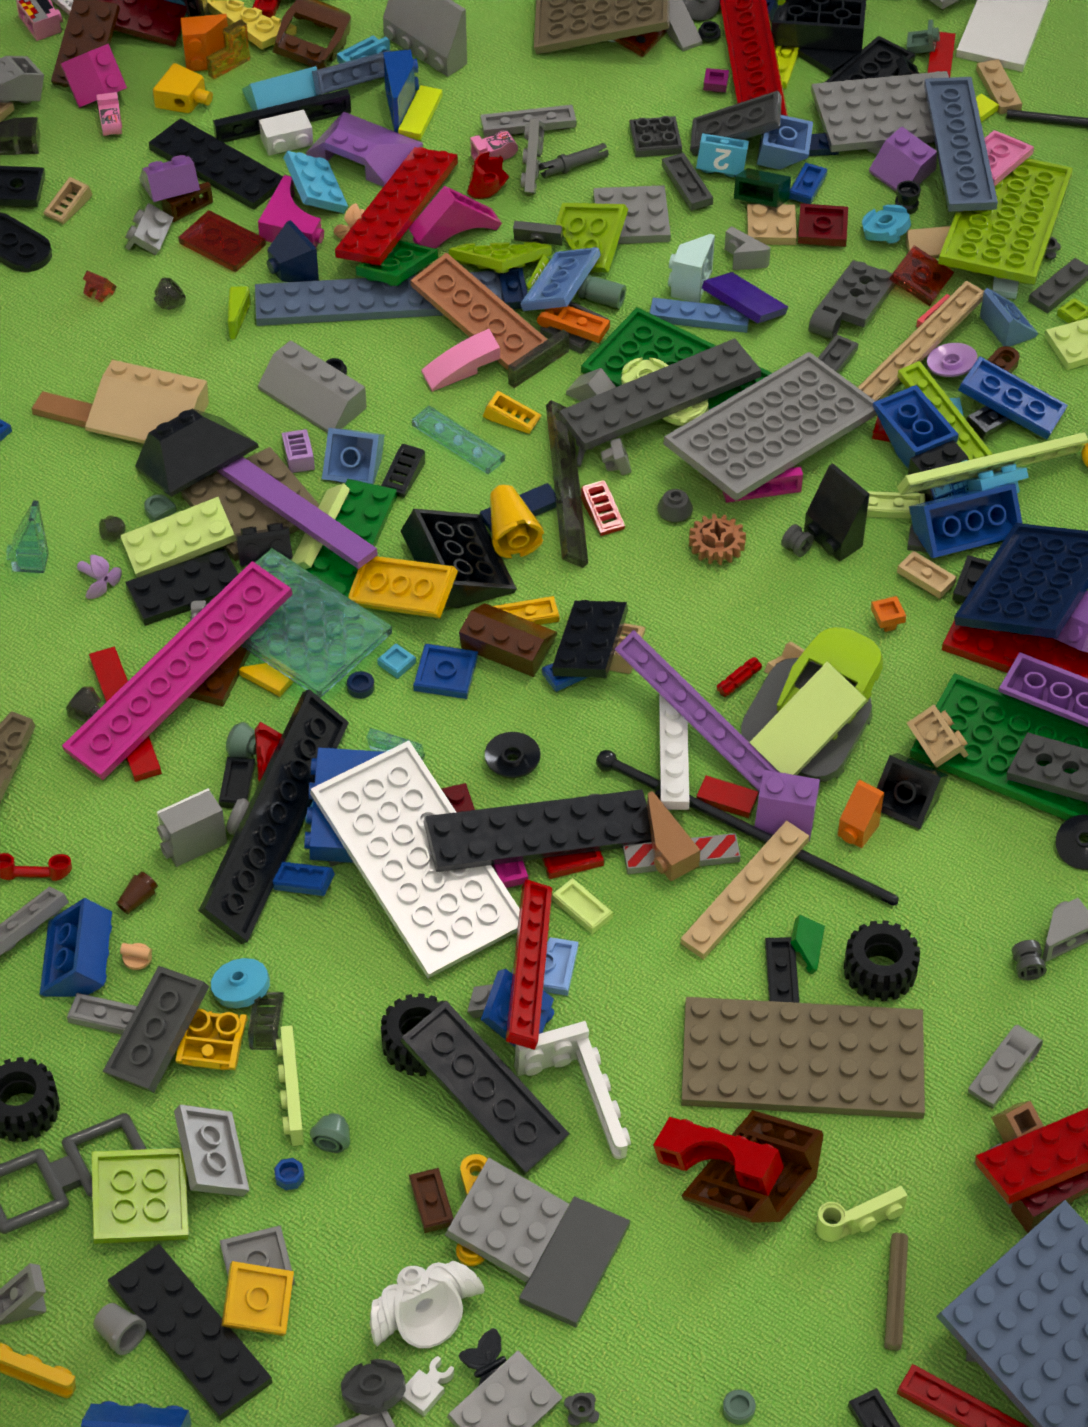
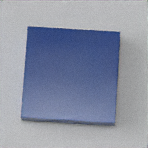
M425 644L413 685L414 691L467 699L478 660V651Z

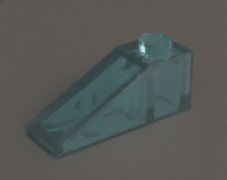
M33 500L14 533L12 544L7 546L6 557L7 560L11 561L12 570L15 572H45L49 551L39 501Z

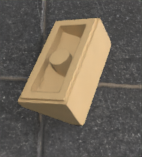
M951 226L908 230L905 243L910 260L939 257Z

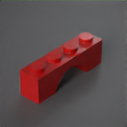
M669 1116L653 1144L659 1163L683 1171H687L693 1165L709 1159L729 1162L735 1167L740 1187L769 1196L784 1168L779 1150L772 1145L752 1142L740 1135L732 1136L714 1127L706 1128L699 1126L687 1119L680 1120Z

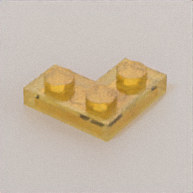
M242 19L223 29L225 47L206 57L208 75L212 79H216L250 60L247 24Z

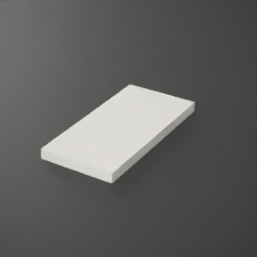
M977 0L957 48L956 57L976 62L999 59L1003 68L1023 72L1050 0Z

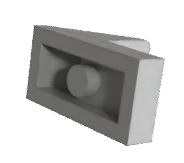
M732 226L726 231L724 249L733 254V270L767 268L769 266L771 247Z
M29 1263L0 1289V1324L4 1325L46 1312L43 1297L46 1289L40 1265Z

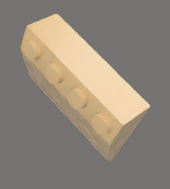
M112 360L100 381L85 425V431L144 444L149 432L156 429L159 424L176 418L181 412L192 408L204 412L209 404L207 381Z

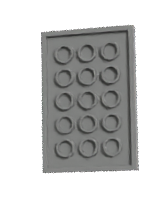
M947 71L812 84L811 93L828 139L830 151L839 152L880 148L885 140L901 126L924 143L935 142L924 83L925 79L949 78Z

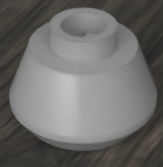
M245 798L237 799L228 819L226 830L231 835H235L250 802Z

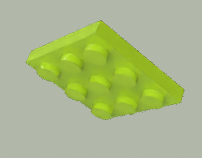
M182 1148L92 1151L93 1244L188 1240L186 1166Z

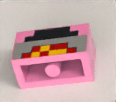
M16 0L18 16L36 41L61 33L60 23L63 22L62 16L58 9H54L51 0Z

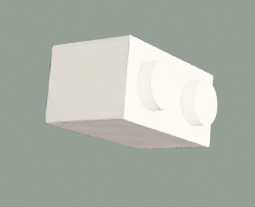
M304 109L259 120L260 138L268 156L313 145L312 126Z

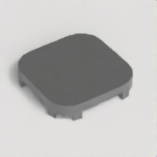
M798 658L785 659L777 663L769 672L743 718L741 733L748 742L778 713V700L791 668ZM809 661L796 681L795 687L801 689L822 666ZM846 679V680L849 681L854 687L857 685L856 683H854V682H852V681ZM871 697L856 713L853 720L849 724L846 723L837 733L838 737L835 740L831 739L797 775L820 779V782L840 777L844 772V765L865 727L871 723L873 716Z

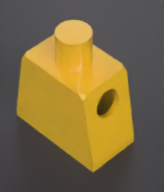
M176 63L172 64L153 88L155 107L165 110L191 113L199 103L209 106L213 98L212 92L205 90L204 77Z

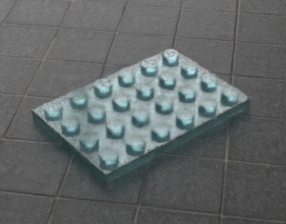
M273 548L255 562L289 586L293 595L241 646L304 689H310L318 697L321 698L392 634L391 625Z

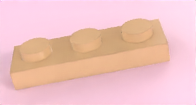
M999 59L977 63L976 71L991 100L999 104L998 113L1005 114L1007 109L1021 111L1022 102Z

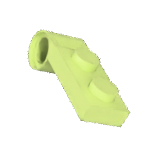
M899 1186L847 1211L839 1203H824L818 1211L816 1232L821 1239L828 1242L837 1241L859 1231L867 1232L873 1229L877 1223L887 1218L892 1220L899 1217L905 1210L908 1195L903 1187ZM831 1219L837 1223L829 1224L825 1220Z

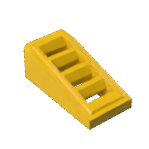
M500 391L495 393L483 414L484 418L528 434L531 433L542 416ZM525 418L531 419L528 424L524 422Z

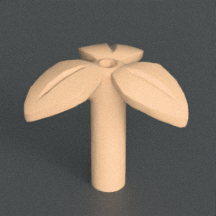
M356 203L351 205L344 217L349 226L337 225L334 228V234L338 238L343 239L356 221L362 218L361 215L365 210L359 209Z

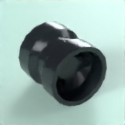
M914 181L900 182L896 190L895 205L905 207L908 214L915 213L919 206L920 186Z

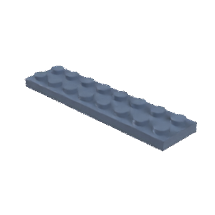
M972 77L925 79L924 88L948 212L996 210L998 201Z

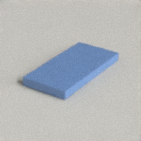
M599 248L555 252L521 302L523 311L567 307L601 256Z

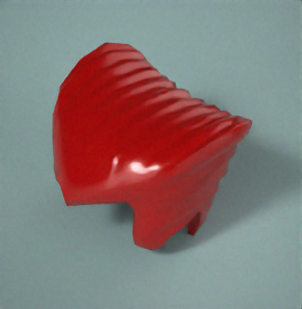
M490 151L478 155L472 166L467 190L469 196L474 199L489 198L497 193L507 182L509 175L502 169L503 157L501 155L499 157H490Z

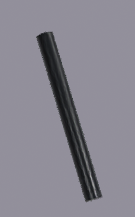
M1007 109L1006 119L1088 127V118Z

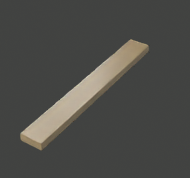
M965 281L857 388L875 401L885 398L901 382L897 377L898 370L918 361L921 362L982 302L984 290Z

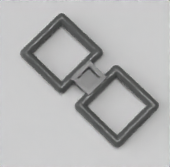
M122 1113L63 1138L62 1146L67 1156L51 1163L43 1149H36L0 1164L1 1178L36 1163L54 1198L53 1201L10 1219H7L0 1204V1233L7 1234L66 1209L69 1206V1200L65 1192L81 1185L86 1194L92 1197V1176L77 1145L122 1127L133 1150L147 1149L131 1117L127 1113Z

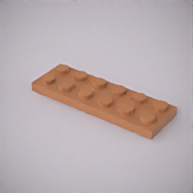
M448 253L442 255L410 280V286L469 337L490 329L500 347V359L496 361L513 375L549 347V340Z

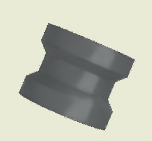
M794 524L785 532L781 545L785 549H792L796 556L802 557L811 548L814 536L809 532L804 533L799 525Z

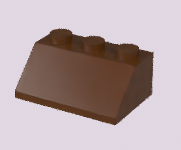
M486 603L470 611L459 631L462 649L478 651L479 656L532 677L537 673L557 636V632Z

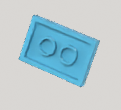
M287 151L283 159L303 204L344 214L348 205L328 160L321 157L307 156L301 152Z

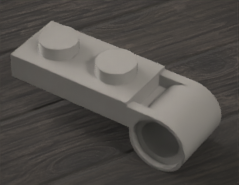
M1018 1024L1015 1025L969 1086L968 1093L994 1109L1026 1063H1030L1036 1057L1042 1047L1043 1040Z

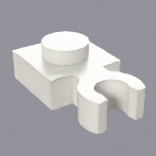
M439 1356L431 1361L430 1371L427 1375L420 1369L406 1384V1391L401 1399L423 1417L445 1393L444 1387L440 1384L448 1383L454 1376V1367L452 1366L446 1372L441 1373L437 1371V1368L441 1365V1358Z

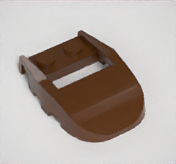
M296 0L282 18L272 52L311 67L316 66L317 69L326 68V62L328 60L333 61L337 56V52L346 45V38L351 28V15L340 8L318 0ZM295 17L300 20H309L318 27L333 29L335 34L328 47L324 48L286 34V29Z

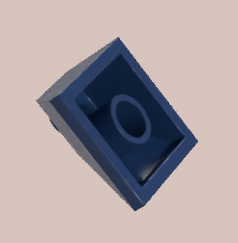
M291 220L287 221L267 249V267L272 274H276L283 282L319 281L316 247Z

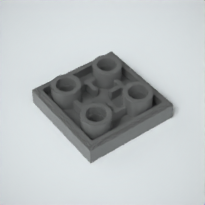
M676 116L629 120L635 157L682 153Z

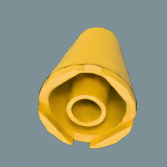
M504 484L497 486L490 494L492 544L494 550L499 556L505 558H512L511 554L517 553L520 554V557L526 556L534 552L542 544L544 530L513 486Z

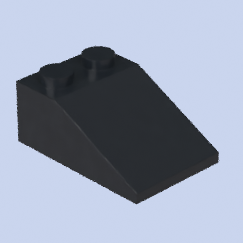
M832 463L829 465L806 512L804 532L811 533L814 536V540L829 555H833L838 561H842L863 547L870 493Z

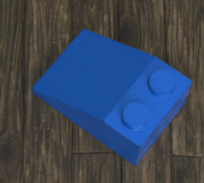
M411 49L383 52L385 91L393 129L397 133L415 97V91L419 90L418 77L414 75V73H418L417 58L413 59Z
M917 385L873 402V408L897 456L908 469L911 457L952 440L956 443L958 441L959 434Z

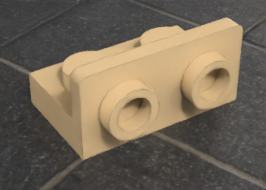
M932 705L908 721L907 725L937 768L958 753H961L964 758L969 754L964 748L968 743L958 730L954 733L950 726L954 722L946 710L940 713L937 707Z

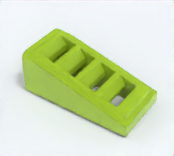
M247 286L229 288L228 330L230 339H236L251 304L250 288Z

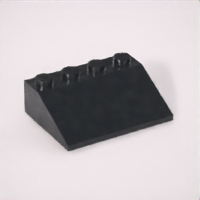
M425 509L412 510L401 529V533L414 561L454 566L458 570L445 607L461 608L515 593L517 588L501 556L495 552L492 538L480 514Z

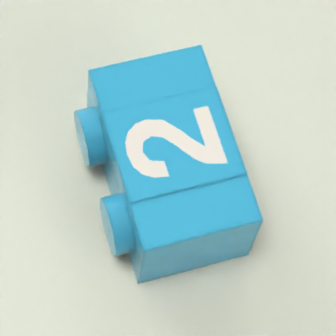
M702 133L696 169H701L705 173L720 172L726 176L735 177L744 171L749 141Z

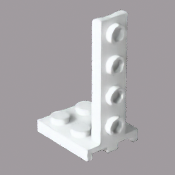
M586 1021L539 1034L535 1050L516 1045L514 1067L518 1076L524 1074L528 1076L535 1075L545 1068L552 1066L563 1067L571 1063V1061L578 1059L611 1153L615 1159L625 1158L628 1145H631L630 1136L626 1127L621 1128L618 1118H621L620 1109L616 1100L611 1101L609 1091H611L610 1082L607 1074H602L600 1071V1054L597 1047L592 1048Z

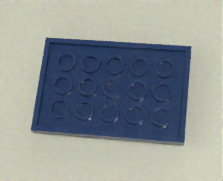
M1015 523L955 614V625L1057 639L1088 589V531Z

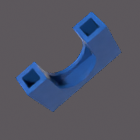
M318 747L317 758H312L311 775H316L315 783H309V799H313L310 794L311 788L384 752ZM313 799V807H307L306 824H311V832H305L304 849H310V860L354 863Z

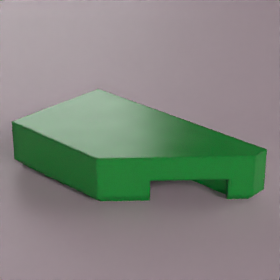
M799 915L795 918L791 944L796 953L800 952L806 962L808 973L813 974L818 969L825 926Z

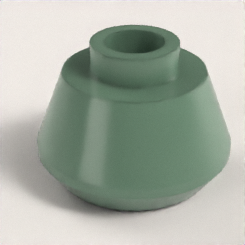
M241 722L234 725L226 741L228 755L238 758H250L252 755H256L255 730L247 723Z
M331 1113L328 1116H323L312 1127L310 1137L318 1148L327 1152L339 1153L350 1145L349 1125L344 1117Z

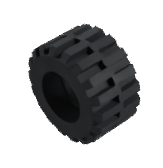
M883 920L882 924H878L877 921H871L870 926L865 924L859 926V931H853L846 946L843 969H845V978L849 980V986L852 989L858 988L857 993L861 996L864 994L869 995L868 999L875 1000V997L880 998L881 1001H887L888 997L895 1000L899 998L900 993L903 995L908 993L909 988L913 987L920 961V947H917L918 941L916 938H910L911 932L908 929L901 930V925L897 923L894 926L889 925V921ZM883 956L891 959L894 964L887 966L878 965L870 961L869 958Z
M418 993V997H412V994L406 995V999L403 1001L400 998L395 1000L394 1007L389 1005L386 1009V1015L382 1016V1049L384 1056H387V1062L390 1065L395 1064L397 1071L402 1072L406 1070L407 1075L413 1076L414 1073H419V1076H426L428 1071L400 1040L444 1001L437 1002V997L432 995L426 998L425 994Z
M17 1057V1060L13 1062L10 1059L4 1060L5 1064L0 1066V1138L3 1139L8 1136V1140L15 1142L17 1138H21L22 1142L29 1141L28 1137L34 1136L37 1138L41 1136L40 1131L45 1130L47 1132L51 1128L50 1122H55L58 1117L57 1111L60 1110L56 1084L52 1073L47 1071L46 1066L42 1063L37 1065L34 1059L30 1058L27 1062L24 1061L23 1057ZM28 1093L34 1095L28 1102L22 1105L11 1106L5 1104L8 1099L17 1094Z

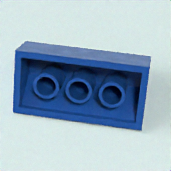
M1015 483L1004 484L986 490H973L909 506L913 531L931 558L1005 540L1014 524L1022 523Z

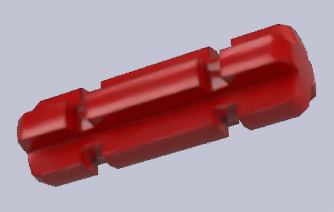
M756 657L746 661L743 666H740L717 685L720 695L723 697L730 695L736 688H739L750 679L753 674L760 671L762 664Z

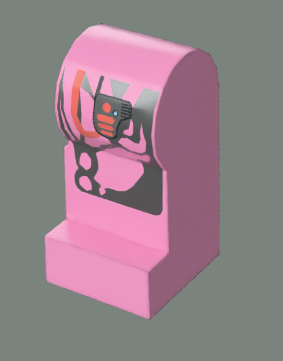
M117 92L97 94L103 136L122 134Z
M500 131L494 136L481 139L479 135L470 138L471 157L474 161L479 154L490 151V157H499L501 155L503 160L513 157L518 151V145L508 131Z

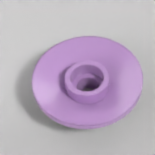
M963 343L943 344L929 353L927 366L931 372L939 376H960L971 370L978 359L977 353L971 346Z

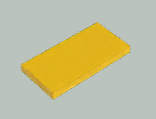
M376 556L358 569L347 600H349L350 606L441 618L458 570L454 566Z

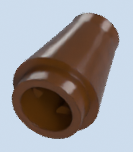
M141 871L138 875H133L116 905L129 915L131 911L155 895V890L158 887L157 883L145 872Z

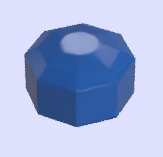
M294 1158L280 1160L274 1168L276 1185L284 1190L298 1189L305 1180L303 1165Z

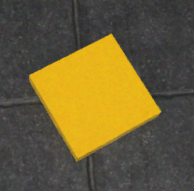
M232 1261L229 1267L221 1326L284 1336L287 1330L294 1271Z

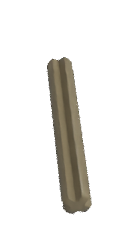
M897 1232L892 1234L890 1244L884 1344L886 1349L895 1351L902 1348L908 1253L907 1234Z

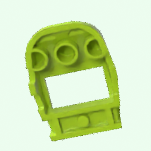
M833 627L823 630L814 638L792 666L778 700L777 711L779 712L800 690L795 687V683L809 661L820 666L829 662L844 678L856 683L855 688L869 700L874 683L878 681L883 669V656L879 647L871 639L850 629ZM856 714L847 722L848 724L853 720ZM836 734L832 739L835 740L838 737V734Z

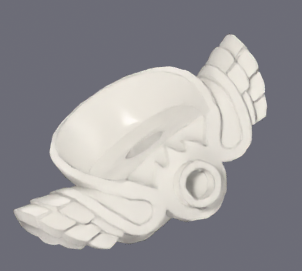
M451 1261L446 1264L434 1263L426 1270L419 1266L405 1267L398 1274L397 1284L387 1286L383 1290L382 1296L372 1302L370 1327L373 1343L378 1347L398 1329L402 1338L408 1344L417 1348H431L442 1344L453 1335L461 1321L463 1313L461 1299L484 1293L482 1281L474 1271L457 1261Z

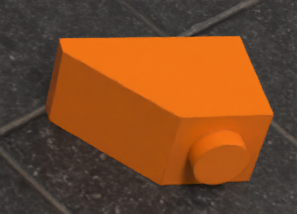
M859 779L840 817L837 836L849 844L863 848L879 827L884 792Z

